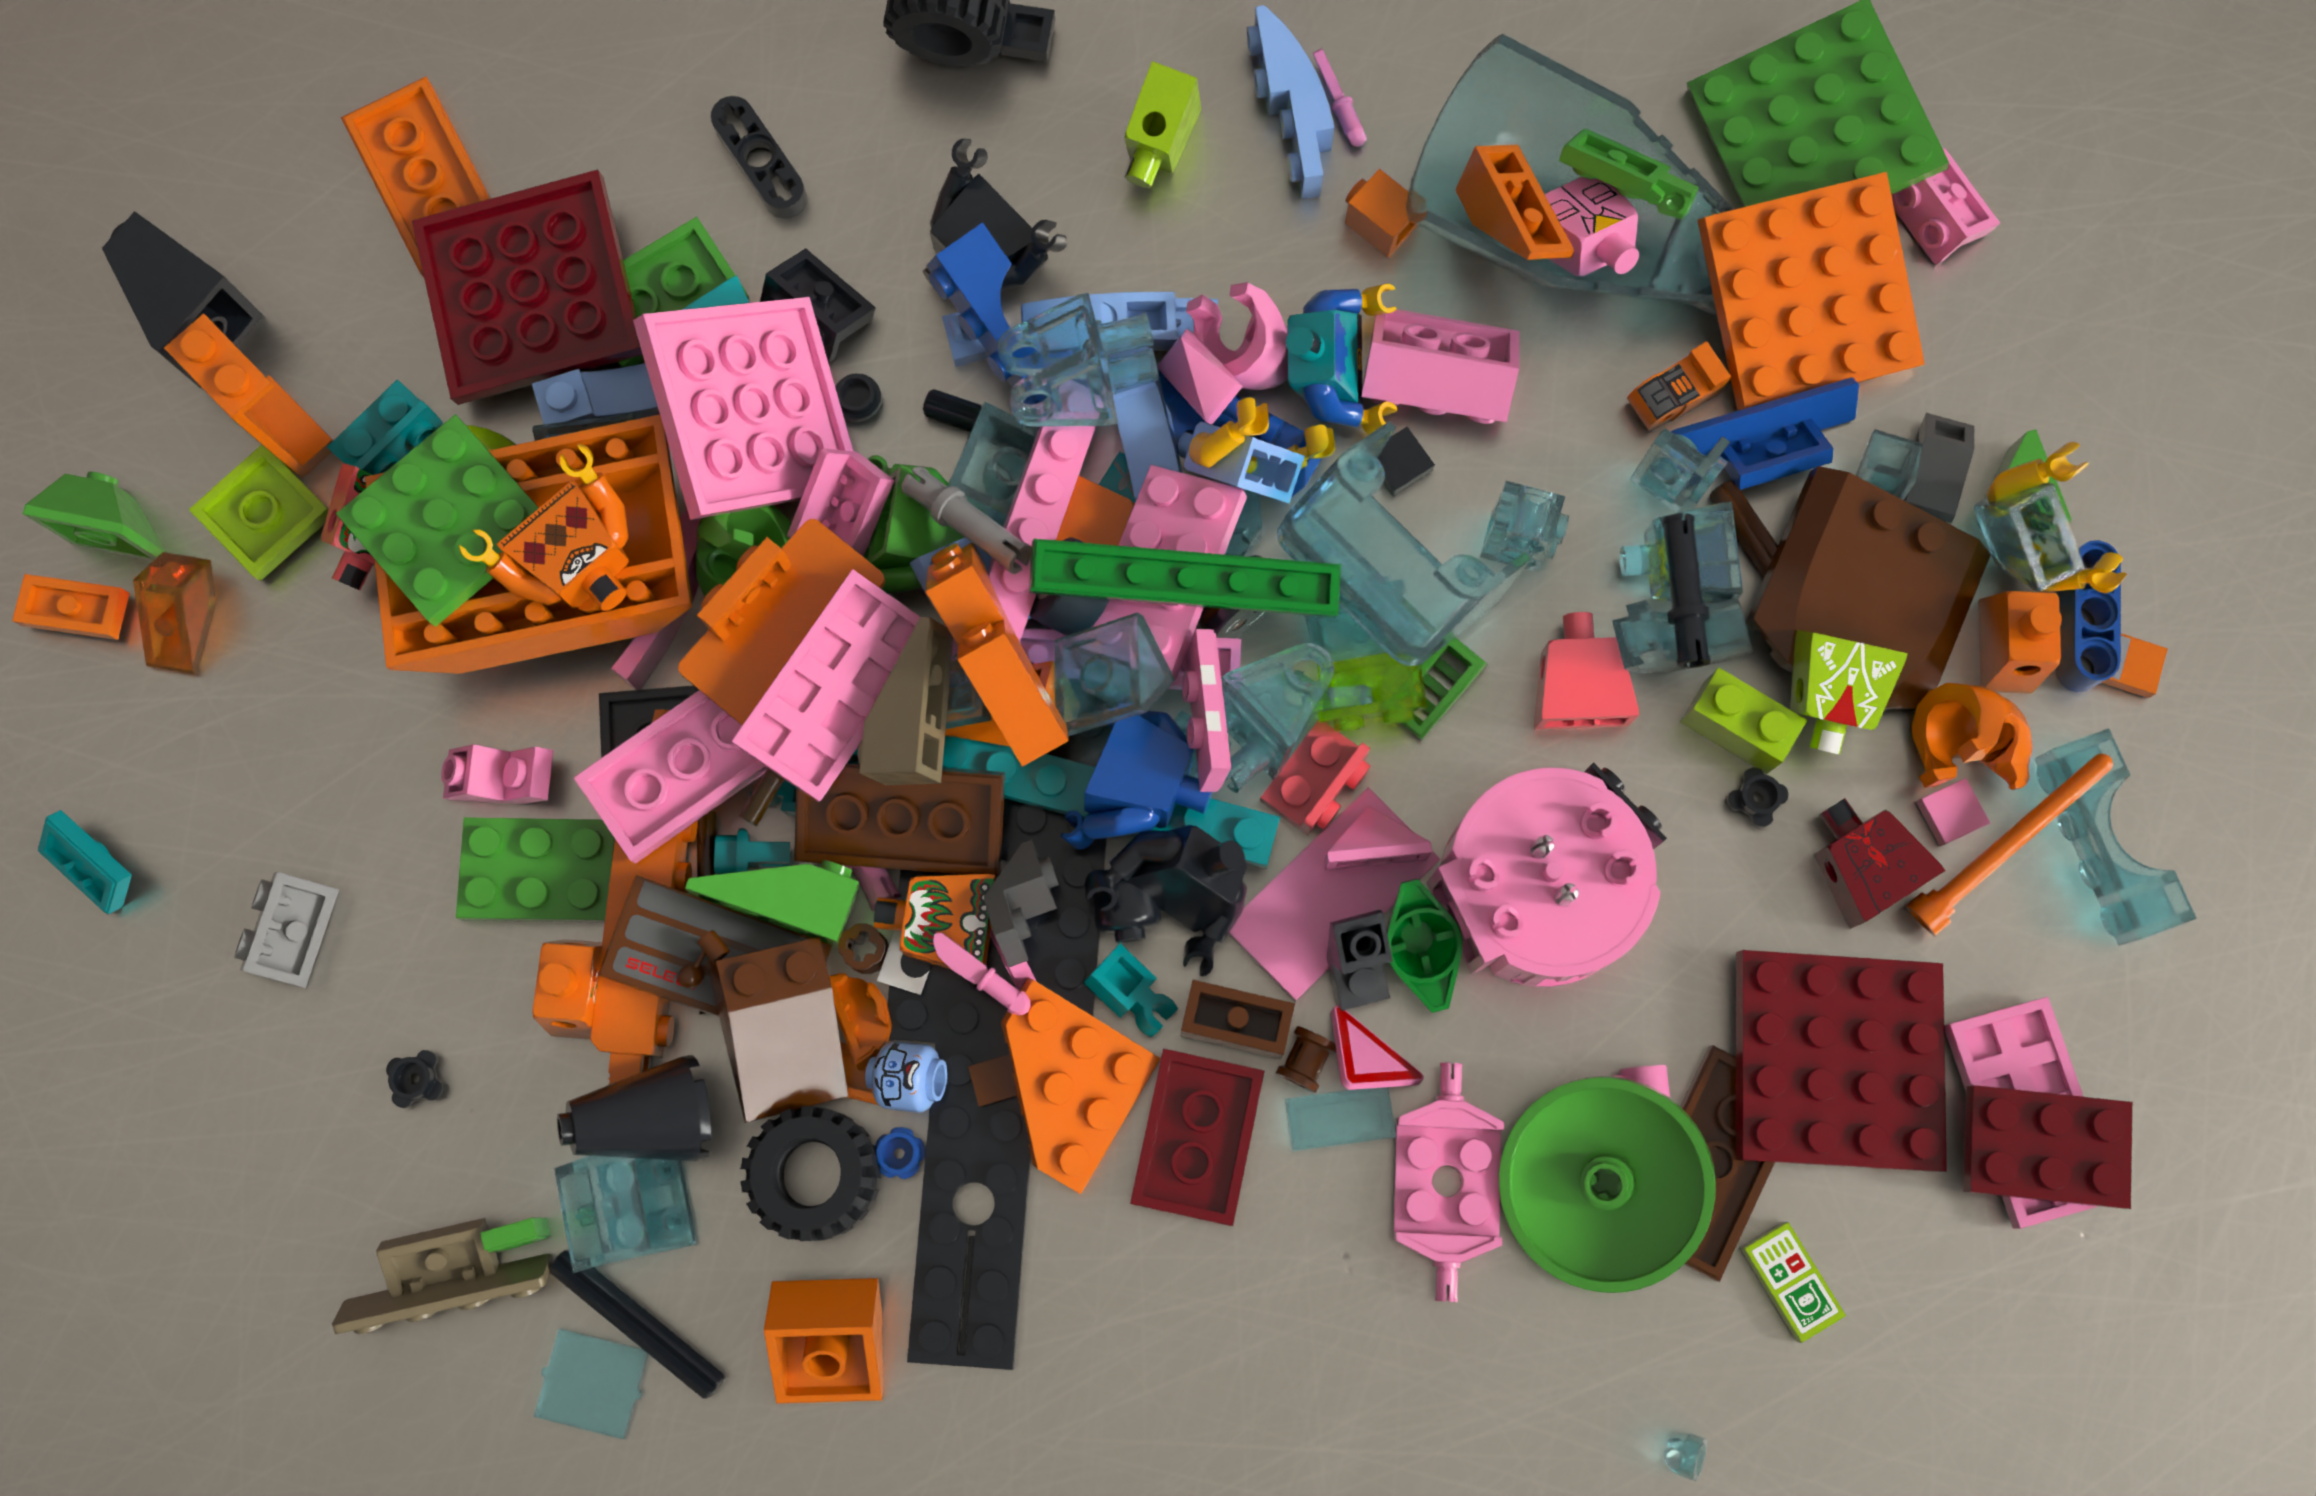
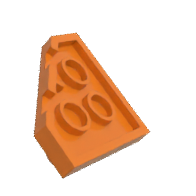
M1027 978L1020 992L1023 990L1030 999L1031 1007L1029 1011L1023 1015H1014L1007 1011L1001 1021L1005 1043L1008 1044L1014 1070L1012 1075L1021 1115L1025 1119L1030 1142L1028 1146L1034 1167L1081 1194L1161 1058L1035 980Z

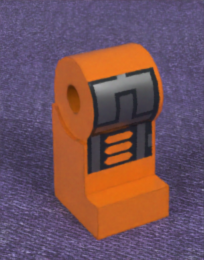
M1706 341L1691 350L1687 357L1641 383L1627 396V400L1648 431H1651L1669 421L1673 422L1718 396L1731 378V375Z

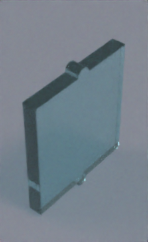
M560 1328L549 1365L541 1370V1375L545 1379L534 1417L625 1439L635 1402L643 1396V1392L639 1387L649 1354L642 1348Z

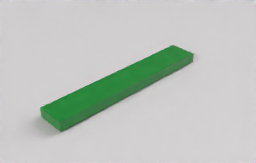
M1033 539L1029 593L1334 618L1339 614L1341 564Z

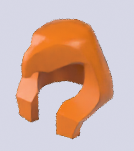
M1947 682L1930 690L1917 705L1911 727L1913 740L1926 771L1919 776L1924 788L1936 787L1956 778L1957 766L1952 763V758L1961 757L1964 763L1980 761L2009 784L2008 788L2011 790L2024 788L2028 783L2029 762L2033 749L2031 730L2025 716L2013 702L1982 686Z

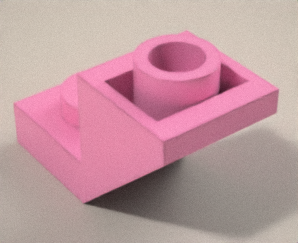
M474 744L449 749L448 757L445 759L441 770V779L443 784H445L443 799L508 804H527L548 800L554 750L535 746L509 752Z

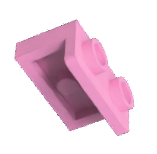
M822 449L819 452L787 536L791 538L805 521L816 519L860 555L864 556L894 479L858 452Z

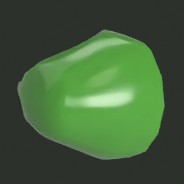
M774 505L701 518L696 534L695 572L703 595L706 596L711 589L719 584L724 585L737 571V563L744 552L754 545L759 546L766 537L782 548L790 539L787 536L791 526L790 520Z

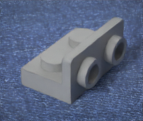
M280 872L273 874L271 882L261 879L251 909L260 911L254 931L244 928L234 958L243 960L240 971L306 988L339 889Z

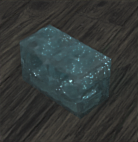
M1505 481L1491 512L1480 557L1537 572L1545 558L1553 559L1557 545H1561L1569 521V515L1561 513L1565 496Z

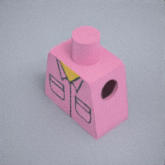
M1580 177L1545 194L1574 248L1570 258H1553L1549 260L1575 276H1585L1606 265L1616 273L1624 274L1635 266L1639 258V251L1635 248L1638 215L1633 205L1616 190V187L1599 179Z

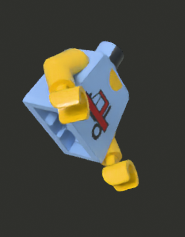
M1251 397L1237 402L1238 422L1229 421L1222 427H1217L1200 421L1196 425L1195 430L1185 431L1178 442V453L1185 459V470L1286 503H1290L1299 472L1308 465L1307 460L1326 458L1335 451L1333 429L1326 428L1325 425H1315L1304 430L1306 446L1302 448L1298 445H1293L1288 449H1284L1250 437L1264 434L1269 427L1268 403H1263L1256 407L1255 399Z

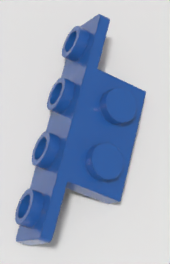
M1851 377L1674 429L1670 432L1669 466L1673 472L1678 473L1719 460L1738 489L1742 490L1830 464L1833 459V446L1821 430L1853 421L1856 418L1859 384Z

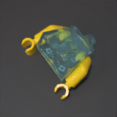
M2077 442L2064 444L2052 453L2046 462L2036 459L2002 471L1987 489V498L1974 505L1978 527L1983 532L1994 563L1998 568L2037 592L2084 589L2085 584L2089 583L2098 592L2110 593L2127 576V573L2112 572L2123 561L2121 555L2113 552L2105 553L2092 568L2085 569L2054 483L2048 482L2050 476L2060 482L2068 481L2086 468L2088 462H2084L2081 465H2072L2066 459V455L2080 447V444Z

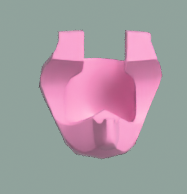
M1248 282L1231 285L1229 296L1246 306L1252 314L1244 340L1235 351L1226 348L1220 340L1219 329L1222 315L1218 304L1203 294L1187 302L1186 313L1191 315L1194 321V334L1243 386L1241 389L1266 390L1276 388L1288 379V349L1286 347L1288 327L1283 322L1279 310L1266 291Z

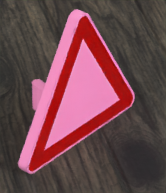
M1337 1005L1332 1009L1331 1019L1341 1083L1346 1089L1419 1085L1422 1082L1424 1076L1419 1070L1348 1011H1341Z

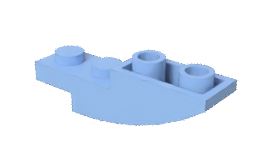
M1265 5L1255 6L1254 26L1247 27V43L1250 56L1258 55L1260 69H1254L1257 99L1265 98L1268 116L1280 114L1283 139L1291 138L1293 153L1287 154L1288 172L1291 182H1299L1301 199L1320 197L1323 170L1319 152L1331 151L1335 129L1329 103L1309 57L1294 35Z
M1120 292L1069 296L1024 303L1021 305L1022 340L1042 349L1070 347L1075 355H1107L1147 342L1150 350L1169 351L1186 329L1194 333V321L1191 315L1186 313L1187 302L1195 298H1175V292ZM1210 299L1218 304V299Z

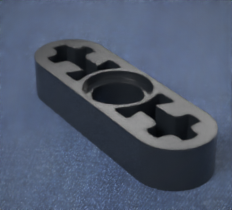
M728 96L720 99L711 111L713 127L718 138L771 214L779 218H792L800 214L807 203V193L802 179L754 109L745 99L738 96ZM734 114L737 119H741L747 133L742 139L735 127L727 122L726 118ZM762 147L772 152L770 161L764 166L753 167L746 162L747 155L755 148ZM775 176H778L780 183L787 191H791L792 197L789 200L785 201L781 196H777L771 181Z

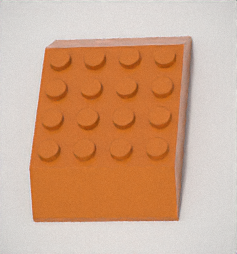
M660 414L488 450L538 507H541L572 479L579 486L582 483L579 477L570 476L562 470L560 465L561 454L567 459L570 467L581 469L586 466L587 458L580 451L577 444L585 445L591 450L593 470L595 473H602L623 502L626 512L628 540L622 549L629 562L615 577L624 586L627 593L619 605L613 609L603 611L591 597L575 608H572L563 600L547 605L519 598L493 578L435 627L425 619L374 559L386 668L396 671L462 674L657 633L691 609L693 605L670 450ZM384 473L365 476L366 488Z

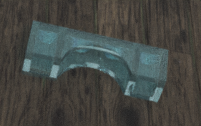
M2108 728L2053 748L2034 758L2037 765V780L2043 791L2049 795L2095 755L2107 754L2113 761L2112 769L2058 815L2057 822L2061 833L2068 841L2072 842L2079 857V872L2084 883L2093 889L2102 908L2100 910V918L2104 928L2111 936L2115 937L2118 946L2144 939L2197 918L2175 870L2155 869L2139 863L2125 852L2114 835L2110 818L2111 804L2116 791L2130 776V772Z

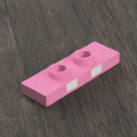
M1196 629L1185 654L1187 671L1184 672L1182 679L1183 701L1191 703L1192 717L1189 718L1187 724V743L1189 749L1196 750L1200 792H1218L1231 769L1217 639L1214 629Z

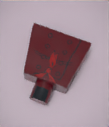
M1844 798L1819 814L1836 840L1816 852L1815 857L1850 929L1869 921L1946 871L1941 863L1886 809L1862 822L1847 799Z

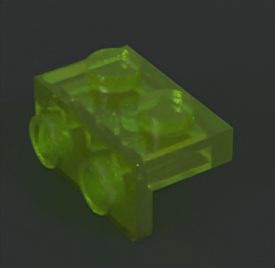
M1416 648L1317 665L1323 711L1318 712L1319 723L1334 725L1335 732L1365 728L1364 719L1383 717L1384 724L1408 722L1414 720L1413 711L1427 709L1419 650Z

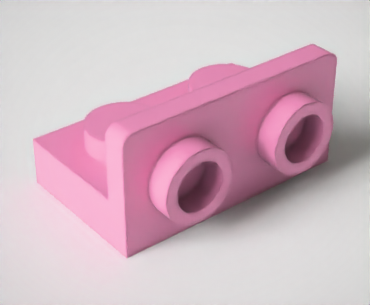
M1943 148L1949 161L1947 170L1891 195L1894 210L1934 264L1944 261L1960 246L1988 235L2000 224L1946 148Z

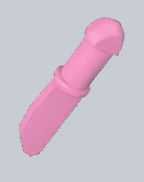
M1323 49L1313 52L1314 59L1334 100V103L1331 105V111L1336 114L1351 146L1360 147L1365 143L1367 137L1352 105L1353 99L1350 96H1344Z
M944 933L934 934L933 944L937 955L951 970L973 984H978L977 989L979 991L984 990L1005 1006L1008 1012L1014 1015H1023L1029 1011L1031 1007L1030 999L1023 990L1020 992L996 974L994 968L991 967L988 970L984 963Z

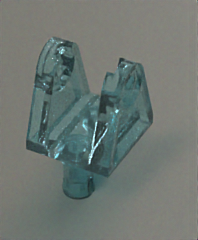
M1084 293L1003 333L998 340L997 350L1001 362L1006 367V371L1018 376H1028L1017 382L1011 389L1010 406L1015 420L1022 425L1031 427L1110 426L1118 424L1113 398L1116 390L1159 380L1152 348L1122 357L1109 358V355L1121 353L1122 351L1154 345L1147 313L1118 321L1101 323L1100 319H1095L1089 293ZM1022 347L1036 349L1033 354L1027 357L1017 358L1012 356L1013 352ZM1042 394L1047 396L1044 401L1038 404L1029 405L1023 403L1027 397Z
M1311 643L1299 644L1229 671L1221 677L1227 733L1242 747L1230 757L1231 769L1224 782L1229 778L1232 780L1227 786L1231 791L1238 793L1245 784L1262 770L1273 780L1282 772L1314 717L1321 698L1333 678L1335 669L1333 659L1325 649ZM1310 659L1315 661L1321 668L1320 679L1314 682L1308 676L1303 675L1304 671L1293 670L1294 664L1304 660L1310 661ZM1185 727L1182 732L1187 737V727Z

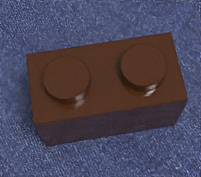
M1192 980L1180 1036L1281 1059L1284 1056L1295 1003Z

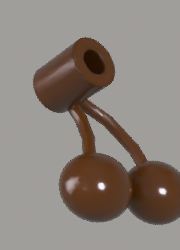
M715 930L709 931L697 941V944L702 949L697 961L685 965L680 970L678 981L682 987L692 989L702 983L705 972L700 964L706 955L709 960L706 962L705 968L709 970L715 961L723 959L730 952Z

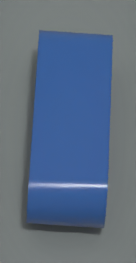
M2100 540L2089 541L2078 548L2082 561L2087 562L2091 567L2105 553H2117L2114 547ZM2076 550L2065 557L2058 566L2081 564ZM2121 563L2112 572L2121 573ZM2089 583L2085 584L2084 589L2056 591L2059 597V611L2062 623L2060 626L2061 660L2055 671L2061 685L2068 690L2086 692L2114 676L2119 669L2121 661V583L2110 593L2098 592ZM2081 608L2086 609L2092 614L2095 622L2094 625L2084 620ZM2081 656L2088 658L2092 662L2094 674L2084 669L2081 664Z

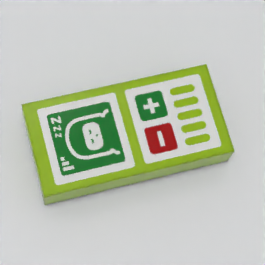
M1782 1222L1740 1248L1797 1342H1805L1846 1317V1314L1789 1222Z

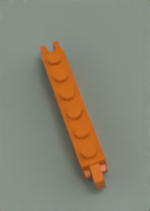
M655 710L652 723L670 710ZM698 820L636 864L630 861L615 839L599 970L636 875L688 893L685 887L688 879L692 878V866L690 862H686L688 842H694L696 839ZM598 976L590 1040L599 1051L610 1053L608 1070L610 1077L607 1078L610 1081L608 1085L650 1069L652 1057L663 1058L664 1047H670L672 1043L674 1018L668 1015L669 1000Z

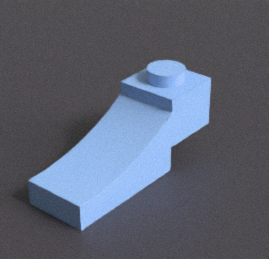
M1147 342L1100 357L1107 395L1119 429L1135 500L1138 498L1150 465L1183 473L1171 413L1165 403L1157 362Z
M645 363L591 372H581L580 369H576L532 383L544 427L552 437L660 414Z

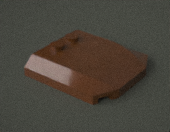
M1818 466L1808 474L1745 623L1752 631L1756 629L1772 648L1769 654L1780 667L1793 673L1797 630L1908 653L1906 662L1885 710L1909 709V711H1916L1917 705L1927 693L1938 687L1991 554L1980 539L1850 472Z

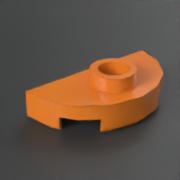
M843 973L830 975L836 1017L855 1065L861 1071L867 1066L870 1058L877 1057L880 1049L889 1041L892 1020L888 1003L877 986L871 982L868 983L861 978L848 977L847 974Z

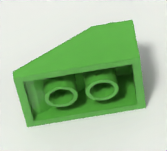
M823 860L821 867L801 864L689 878L685 889L690 895L810 938L820 937V941L838 949L839 939L846 929L859 893V881L852 879L853 876L851 874L853 870L840 864Z

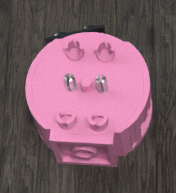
M1593 762L1584 772L1566 768H1538L1512 775L1487 790L1473 804L1455 828L1444 849L1440 867L1436 869L1426 884L1431 894L1441 903L1459 926L1463 942L1462 957L1470 974L1489 966L1493 975L1523 986L1555 987L1582 980L1613 963L1627 953L1645 933L1656 912L1661 894L1656 885L1657 869L1653 849L1663 843L1667 837L1660 831L1662 824L1659 819L1645 806L1640 805L1637 808L1623 793L1626 790L1623 782L1608 768L1601 770Z

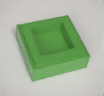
M529 1218L480 1232L484 1251H488V1253L504 1252L548 1239V1236H550L547 1218Z

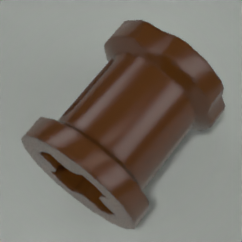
M857 923L850 929L845 930L838 944L839 954L844 958L845 963L861 974L879 972L889 948L888 940L881 932L867 923ZM866 937H869V941L876 947L875 954H866L863 961H861L860 956L853 951L855 944L863 945Z
M1297 1026L1294 1031L1297 1039L1284 1066H1278L1275 1074L1308 1091L1316 1093L1319 1088V1084L1316 1081L1329 1054L1336 1053V1045L1334 1042L1313 1031Z

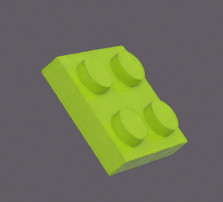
M261 444L188 510L253 577L261 582L325 524L329 508L289 467Z

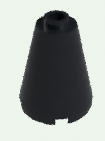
M693 1055L681 1056L567 1101L566 1112L557 1114V1130L561 1146L570 1145L573 1155L678 1161L707 1159L710 1151L702 1149L701 1142L711 1140L708 1094L704 1079L694 1081L690 1070L693 1067H700L698 1060Z

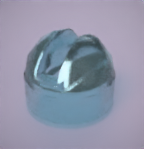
M1681 1432L1671 1436L1667 1441L1669 1448H1666L1663 1452L1666 1465L1675 1474L1697 1481L1705 1462L1707 1439L1691 1433Z

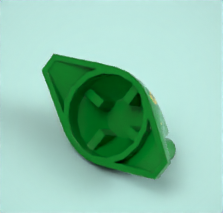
M1419 879L1401 882L1386 928L1393 960L1389 963L1395 973L1432 1013L1449 1009L1462 956L1463 942L1459 926Z

